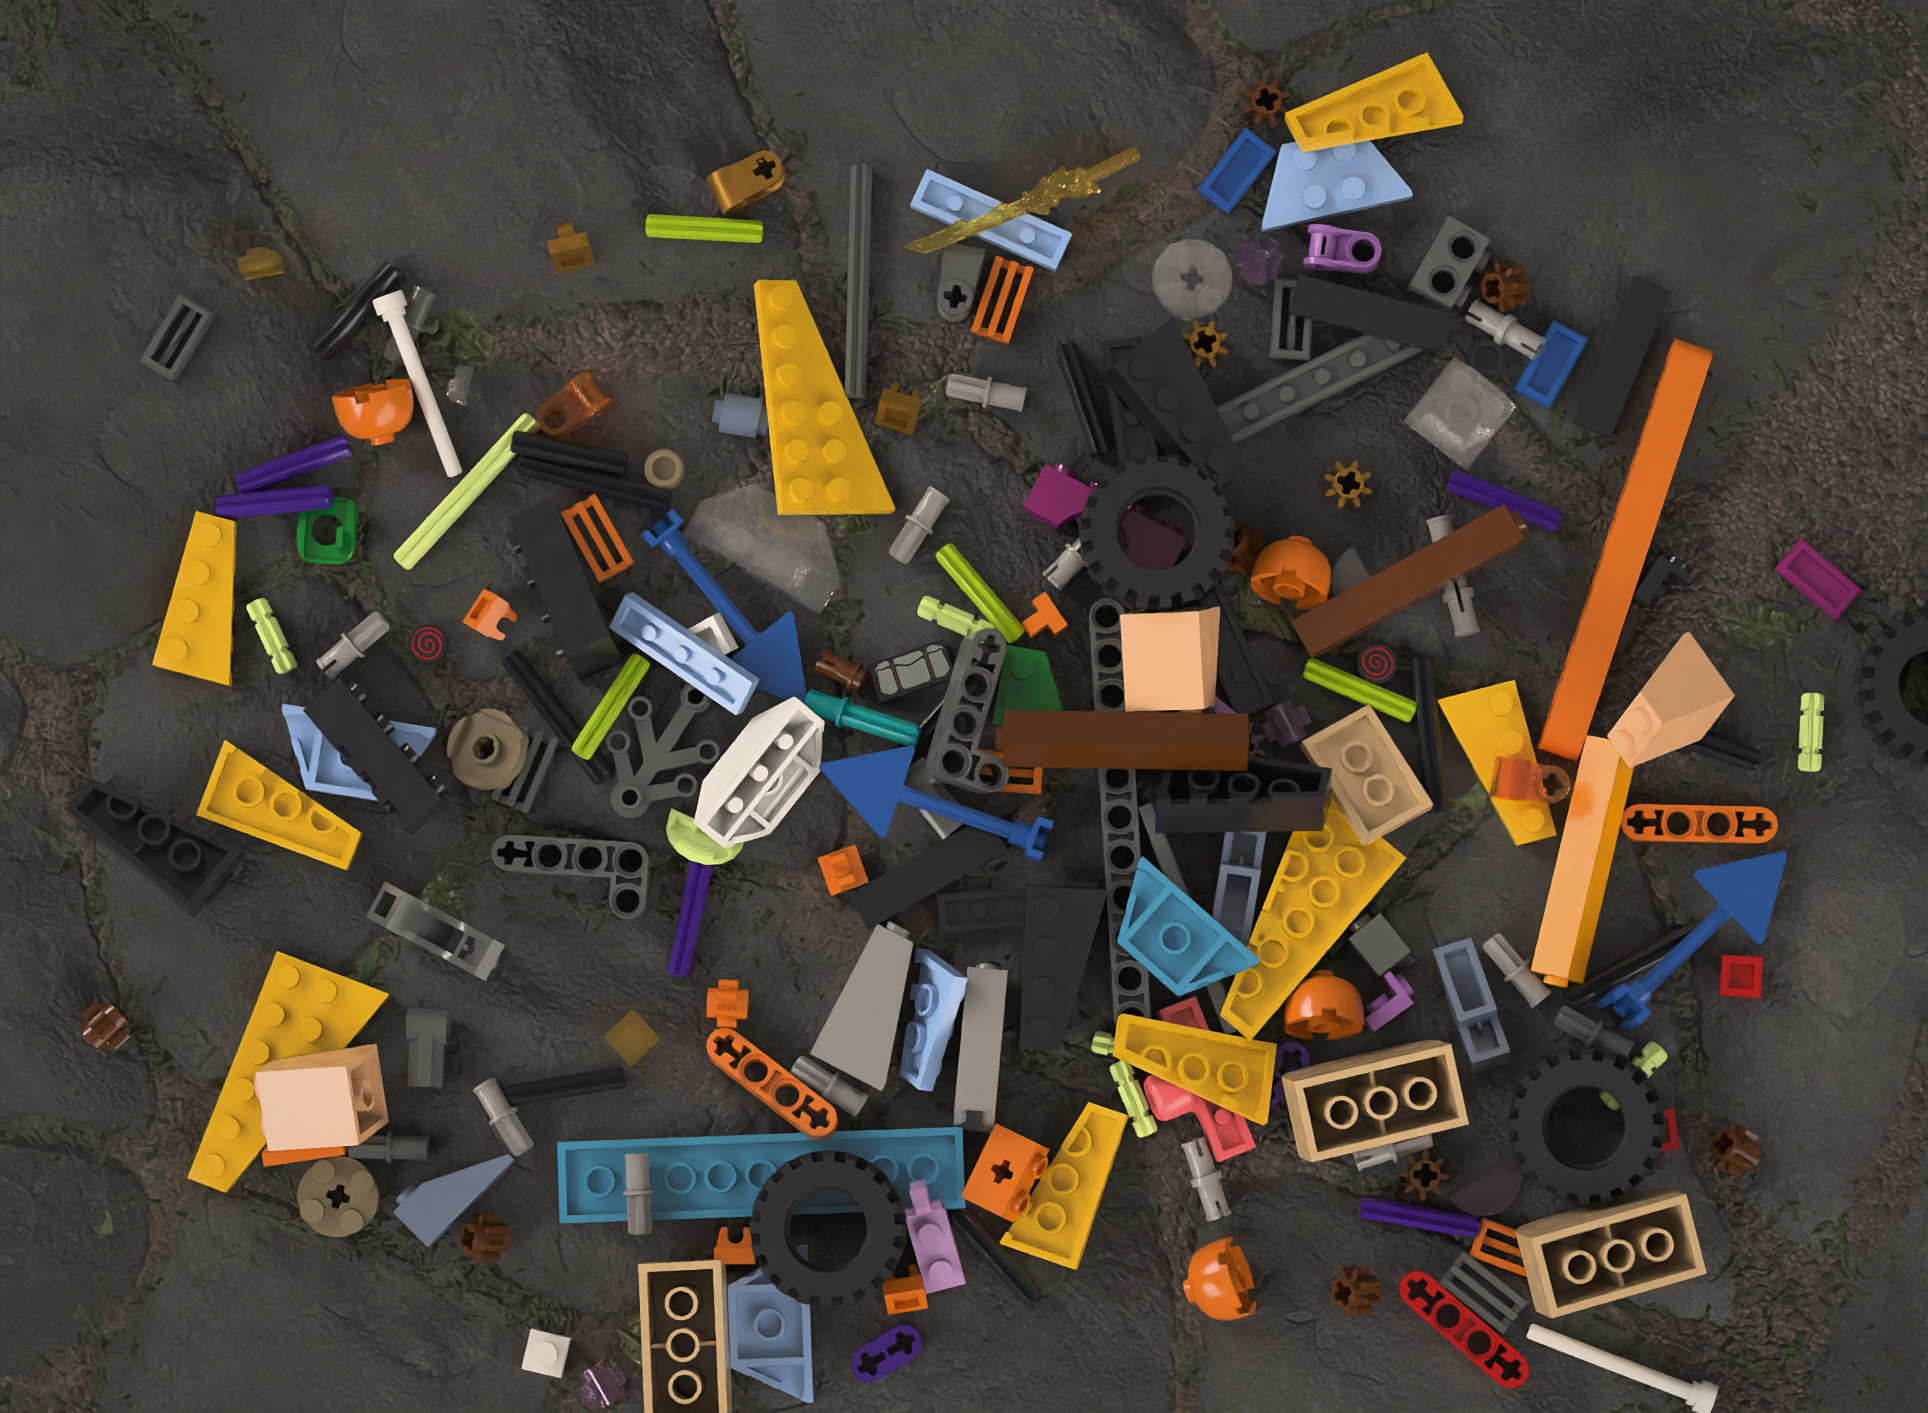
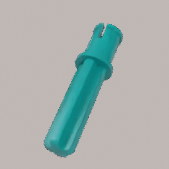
M811 688L804 701V705L816 715L835 722V726L839 728L846 725L906 746L914 747L921 736L919 725L851 703V698L848 697L840 699Z

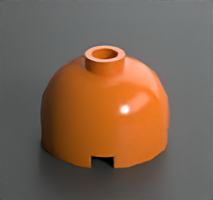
M407 378L386 380V384L379 385L368 383L340 391L335 394L336 396H332L335 414L341 427L347 434L355 438L370 439L372 446L394 441L393 433L407 426L414 409L413 392L410 379Z
M1290 536L1288 539L1278 540L1267 545L1259 553L1252 569L1250 587L1260 598L1273 604L1281 605L1280 597L1297 601L1295 609H1313L1327 601L1331 588L1332 571L1327 557L1321 550L1312 545L1309 539L1302 536Z
M1319 970L1310 973V978L1304 979L1285 1001V1032L1295 1038L1313 1040L1312 1032L1329 1033L1327 1040H1337L1356 1035L1363 1030V1025L1365 1026L1361 995L1354 985L1343 978L1335 977L1332 971Z
M1231 1236L1201 1247L1192 1256L1188 1267V1279L1183 1281L1188 1301L1190 1303L1196 1302L1203 1313L1212 1319L1221 1321L1254 1314L1256 1310V1299L1248 1300L1247 1290L1255 1288L1249 1265L1240 1246H1230L1233 1241Z

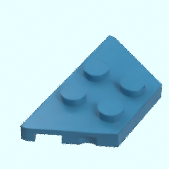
M1143 856L1138 861L1117 944L1178 997L1252 968L1260 962V959L1147 859Z

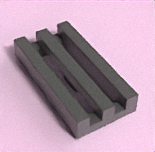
M1275 278L1269 359L1301 360V362H1309L1311 320L1304 319L1302 351L1294 350L1296 317L1289 315L1297 280ZM1283 288H1290L1286 350L1279 349L1282 293Z
M180 293L139 362L176 383L216 314ZM187 306L190 308L188 314L157 363L153 360L182 310ZM198 314H201L202 317L200 321L198 322L197 326L195 327L194 331L192 332L191 336L189 337L188 341L186 342L185 346L180 352L178 358L176 359L172 368L168 369V364L170 363L171 359L173 358L174 354L176 353L177 349L179 348L180 344L185 338L187 332L189 331Z
M522 724V730L529 737L533 738L524 765L515 780L509 797L503 795L505 789H494L491 799L529 814L560 740ZM541 742L548 744L524 803L517 801Z
M1464 1251L1460 1253L1438 1282L1501 1334H1504L1509 1324L1514 1321L1520 1310L1528 1303ZM1464 1263L1511 1299L1514 1305L1511 1308L1507 1307L1460 1269ZM1454 1275L1505 1315L1501 1321L1496 1319L1452 1284L1450 1280Z

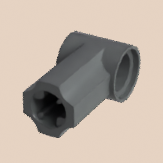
M924 756L909 767L904 782L905 786L959 804L944 787L945 783L937 781L928 773L926 767L927 760ZM917 808L942 840H945L964 825L955 820Z
M408 1008L406 1042L409 1044L407 1079L409 1087L444 1088L445 1045L449 1044L451 1020L449 1009Z

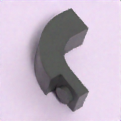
M386 881L366 915L370 920L437 954L484 981L487 980L491 970L496 967L499 955L505 946L492 937Z

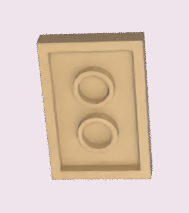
M1370 704L1310 736L1300 744V748L1311 765L1332 768L1331 797L1363 847L1429 811L1434 805Z

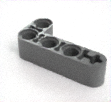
M986 628L969 633L962 640L926 761L928 773L932 778L975 794L1000 791L1009 780L1008 767H1003L1002 759L977 750L1006 653L1005 638L995 629ZM983 640V646L989 649V653L983 655V649L978 647V642ZM978 662L977 666H971L972 663ZM968 676L974 677L978 682L979 689L976 696H972L966 691L965 681ZM957 714L964 716L967 721V730L963 735L958 733L954 727V718ZM946 752L952 754L956 761V768L952 773L947 772L942 764V758ZM983 765L988 766L993 773V780L989 786L983 784L979 776Z
M504 835L498 838L492 846V860L497 867L505 872L611 879L609 902L613 913L624 920L631 921L642 917L647 911L651 859L648 852L639 844L620 841ZM512 843H514V848L521 852H530L529 844H535L531 853L533 867H528L529 859L519 857L514 858L512 864L508 865V860L501 857L502 851L509 850ZM554 845L561 850L562 858L558 865L548 868L542 864L541 854L546 847ZM590 848L599 849L602 854L601 864L594 870L584 869L581 864L582 854ZM628 851H638L643 861L641 867L635 872H625L621 867L623 855ZM626 891H635L640 899L638 908L631 913L622 912L618 906L619 897Z

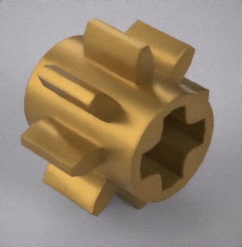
M1213 320L1209 323L1208 327H1200L1197 321H1193V334H1181L1185 343L1189 344L1188 349L1195 360L1197 368L1200 366V363H1208L1209 367L1213 370L1216 367V355L1227 357L1228 350L1220 347V343L1227 339L1228 334L1227 332L1218 334L1214 330L1215 321ZM1199 337H1203L1205 342L1213 341L1210 353H1205L1203 348L1195 349Z
M1338 461L1335 463L1336 476L1328 474L1323 478L1326 483L1331 484V489L1325 493L1324 498L1334 496L1339 501L1337 510H1341L1345 503L1350 502L1357 510L1360 507L1358 496L1360 494L1370 496L1372 493L1369 488L1364 487V482L1370 478L1371 473L1367 472L1361 475L1356 470L1358 461H1354L1350 468H1343L1342 464ZM1346 476L1353 479L1352 485L1358 488V490L1352 489L1349 494L1342 493L1343 486L1337 483V481L1343 482Z

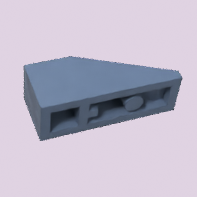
M507 1154L424 1182L418 1188L412 1183L396 1198L395 1201L400 1206L393 1213L427 1247H430L518 1159L512 1154Z

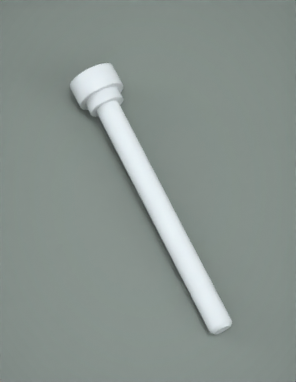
M399 290L372 300L377 316L382 315L384 322H389L447 476L453 477L461 474L463 470L403 316L407 314L404 306L408 305L403 291Z
M1534 1323L1530 1325L1527 1332V1338L1686 1399L1685 1404L1692 1406V1411L1697 1413H1710L1714 1405L1719 1386L1702 1380L1701 1383L1693 1381L1690 1384Z

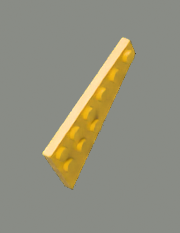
M758 280L754 284L778 515L893 513L896 510L849 400L845 395L843 386L797 280Z

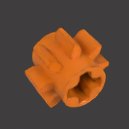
M719 979L718 988H708L707 1018H717V1027L737 1028V1019H748L749 989H739L738 980Z

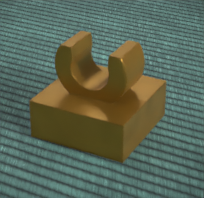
M572 222L556 225L559 238L547 241L556 274L594 266L595 262L587 233L576 234Z
M894 383L890 389L884 388L875 424L913 436L922 404V399H919L920 391L914 389L912 396L898 392L899 384Z

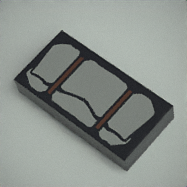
M943 639L867 665L880 704L948 681L953 672V666Z

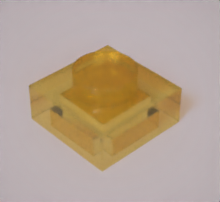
M270 247L252 248L246 251L247 256L237 257L239 272L245 280L285 273L281 255L277 250L270 251Z
M634 1009L603 1036L630 1067L661 1040Z

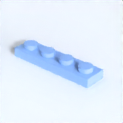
M926 169L910 204L912 209L1056 272L1072 237V233L928 169Z
M634 592L624 596L609 627L735 715L744 712L760 680Z

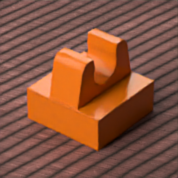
M483 589L462 622L486 637H492L501 641L505 638V635L497 629L498 621L500 618L505 617L515 622L517 615L509 607L510 604L496 594Z
M1046 592L1032 600V607L1036 613L1022 622V626L1030 638H1033L1046 628L1054 638L1067 630L1068 624Z
M856 845L818 857L831 897L869 883Z
M722 1227L719 1231L717 1245L714 1247V1259H724L725 1265H757V1258L754 1257L751 1247L750 1228L744 1227L742 1241L734 1244L728 1238V1227Z
M909 1265V1277L896 1279L893 1271L882 1284L888 1315L928 1309L923 1277L919 1274L916 1265Z

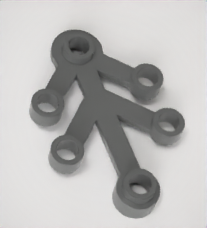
M690 683L683 687L680 694L682 705L657 743L651 721L653 713L651 702L643 696H637L629 702L628 712L636 723L644 761L635 777L628 755V750L631 747V739L628 734L622 730H614L607 736L606 745L610 752L613 753L619 781L611 791L610 801L613 809L624 818H637L647 811L650 802L677 796L682 798L693 797L698 791V782L694 776L688 773L680 774L674 782L651 786L649 784L659 771L696 763L711 765L719 759L720 748L712 740H703L697 747L671 752L694 715L705 713L713 703V699L704 694L701 703L692 704L689 701V694L691 691L698 689ZM637 702H645L648 705V711L645 715L637 716L634 714L633 707ZM617 735L624 736L626 739V745L621 750H615L611 745L612 739ZM711 745L715 748V755L712 759L706 760L701 757L700 751L703 746ZM683 779L692 780L694 785L692 791L689 793L680 792L678 788L679 782ZM630 790L635 791L638 795L637 802L633 805H626L623 802L624 793Z

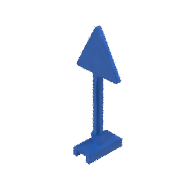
M670 509L664 514L671 522V525L663 518L651 528L657 535L656 537L649 530H644L639 534L649 547L659 544L669 557L674 556L743 640L745 643L744 648L730 659L760 679L756 689L785 700L796 697L804 704L807 693L793 612H786L762 633H757L686 546L688 541L678 530V527L684 521L674 509Z
M906 746L820 764V770L880 838L886 837L896 805L902 802L1009 839L1008 843L1025 848L1023 855L1025 860L1039 864L1044 852L1032 847L1042 850L1047 834L1038 832V830L1049 834L1054 821L1038 816L1034 825L1018 820L1012 823L905 786L904 782L915 752L914 746Z
M1781 851L1695 871L1693 877L1714 898L1718 904L1717 907L1640 981L1634 980L1628 987L1623 983L1606 992L1596 1002V1005L1602 1009L1612 1003L1614 1010L1621 1017L1626 1018L1618 1026L1622 1032H1625L1640 1025L1652 1014L1645 1006L1652 998L1651 993L1729 918H1732L1756 944L1763 943L1787 859V853Z

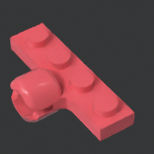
M1196 996L1156 1012L1159 1021L1209 1031ZM1148 1076L1144 1081V1092L1148 1105L1158 1120L1168 1121L1188 1112L1194 1113L1198 1117L1216 1163L1256 1147L1243 1116L1157 1076Z

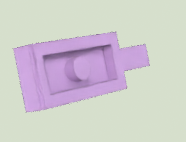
M925 1179L909 1183V1192L913 1205L905 1207L906 1224L920 1273L923 1277L926 1294L966 1284L965 1274L945 1204L941 1203L940 1198L930 1199Z

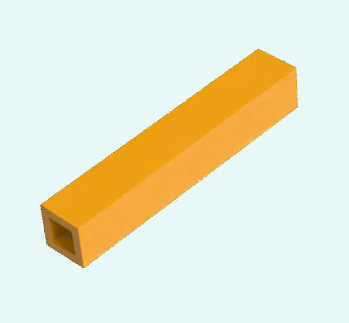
M1586 735L1531 971L1545 976L1543 983L1567 988L1569 981L1579 984L1584 982L1634 766L1628 767L1609 739Z

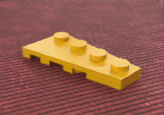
M1428 52L1288 111L1285 113L1284 121L1301 152H1308L1463 123L1464 116Z
M196 511L153 659V666L232 687V620L235 598L233 590L237 523L235 521Z
M1515 680L1437 700L1439 709L1446 717L1454 736L1465 751L1474 772L1485 787L1493 806L1515 845L1519 846L1556 836Z
M224 740L196 815L349 871L363 833L233 744Z
M1123 1013L1118 1016L1113 1049L1114 1057L1262 1126L1268 1123L1277 1044L1254 1039L1250 1041L1244 1037Z
M1088 1102L1062 1143L1061 1149L1041 1176L1040 1182L1030 1196V1202L1026 1211L1017 1217L1015 1223L1006 1231L999 1244L1077 1270L1129 1116Z

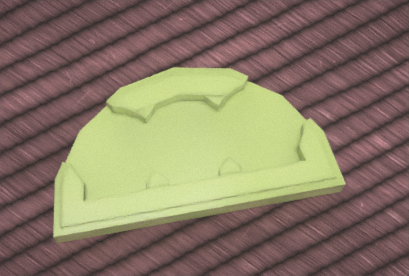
M671 808L666 825L669 842L679 854L690 861L705 865L722 864L734 859L742 850L744 842L735 843L733 846L723 848L693 824L694 818Z

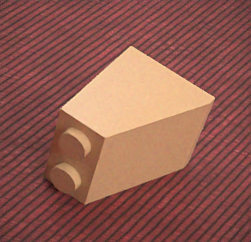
M1220 606L1181 607V609L1174 611L1161 609L1154 613L1145 612V609L1120 615L1126 712L1178 710V713H1202V709L1215 705Z
M1687 632L1675 644L1607 737L1613 744L1614 749L1621 755L1628 767L1631 768L1701 740L1735 695L1691 633Z
M377 1044L271 1061L255 1072L254 1090L261 1103L263 1115L261 1118V1132L267 1139L268 1151L359 1145L389 1122Z

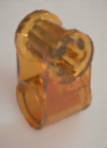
M590 369L574 377L563 389L543 402L539 407L537 422L544 436L563 440L584 424L596 419L614 403L611 396L606 397L593 381L594 374ZM583 391H585L589 395L593 402H591L588 399V397L585 395ZM553 411L563 412L567 416L565 424L556 429L548 427L545 424V419L549 413Z
M1495 756L1490 797L1521 802L1532 801L1554 804L1568 794L1570 779L1562 768L1531 763V761ZM1549 774L1555 775V782L1561 784V789L1555 790L1552 796L1546 795V788L1540 786V781L1546 780Z

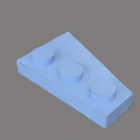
M916 948L914 962L921 963L918 985L911 984L910 999L915 1000L914 1021L909 1022L905 1030L900 1075L918 1090L932 1091L936 1078L942 1069V1059L948 1040L954 1031L955 1017L960 1002L965 996L968 978L932 951Z

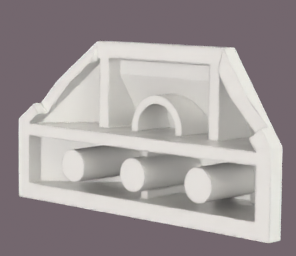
M792 697L753 717L703 780L693 824L723 848L771 834L820 772L822 732L824 731L825 721L796 697Z

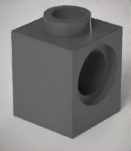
M1366 913L1349 927L1353 935L1346 939V941L1376 978L1411 952L1381 913L1373 919Z

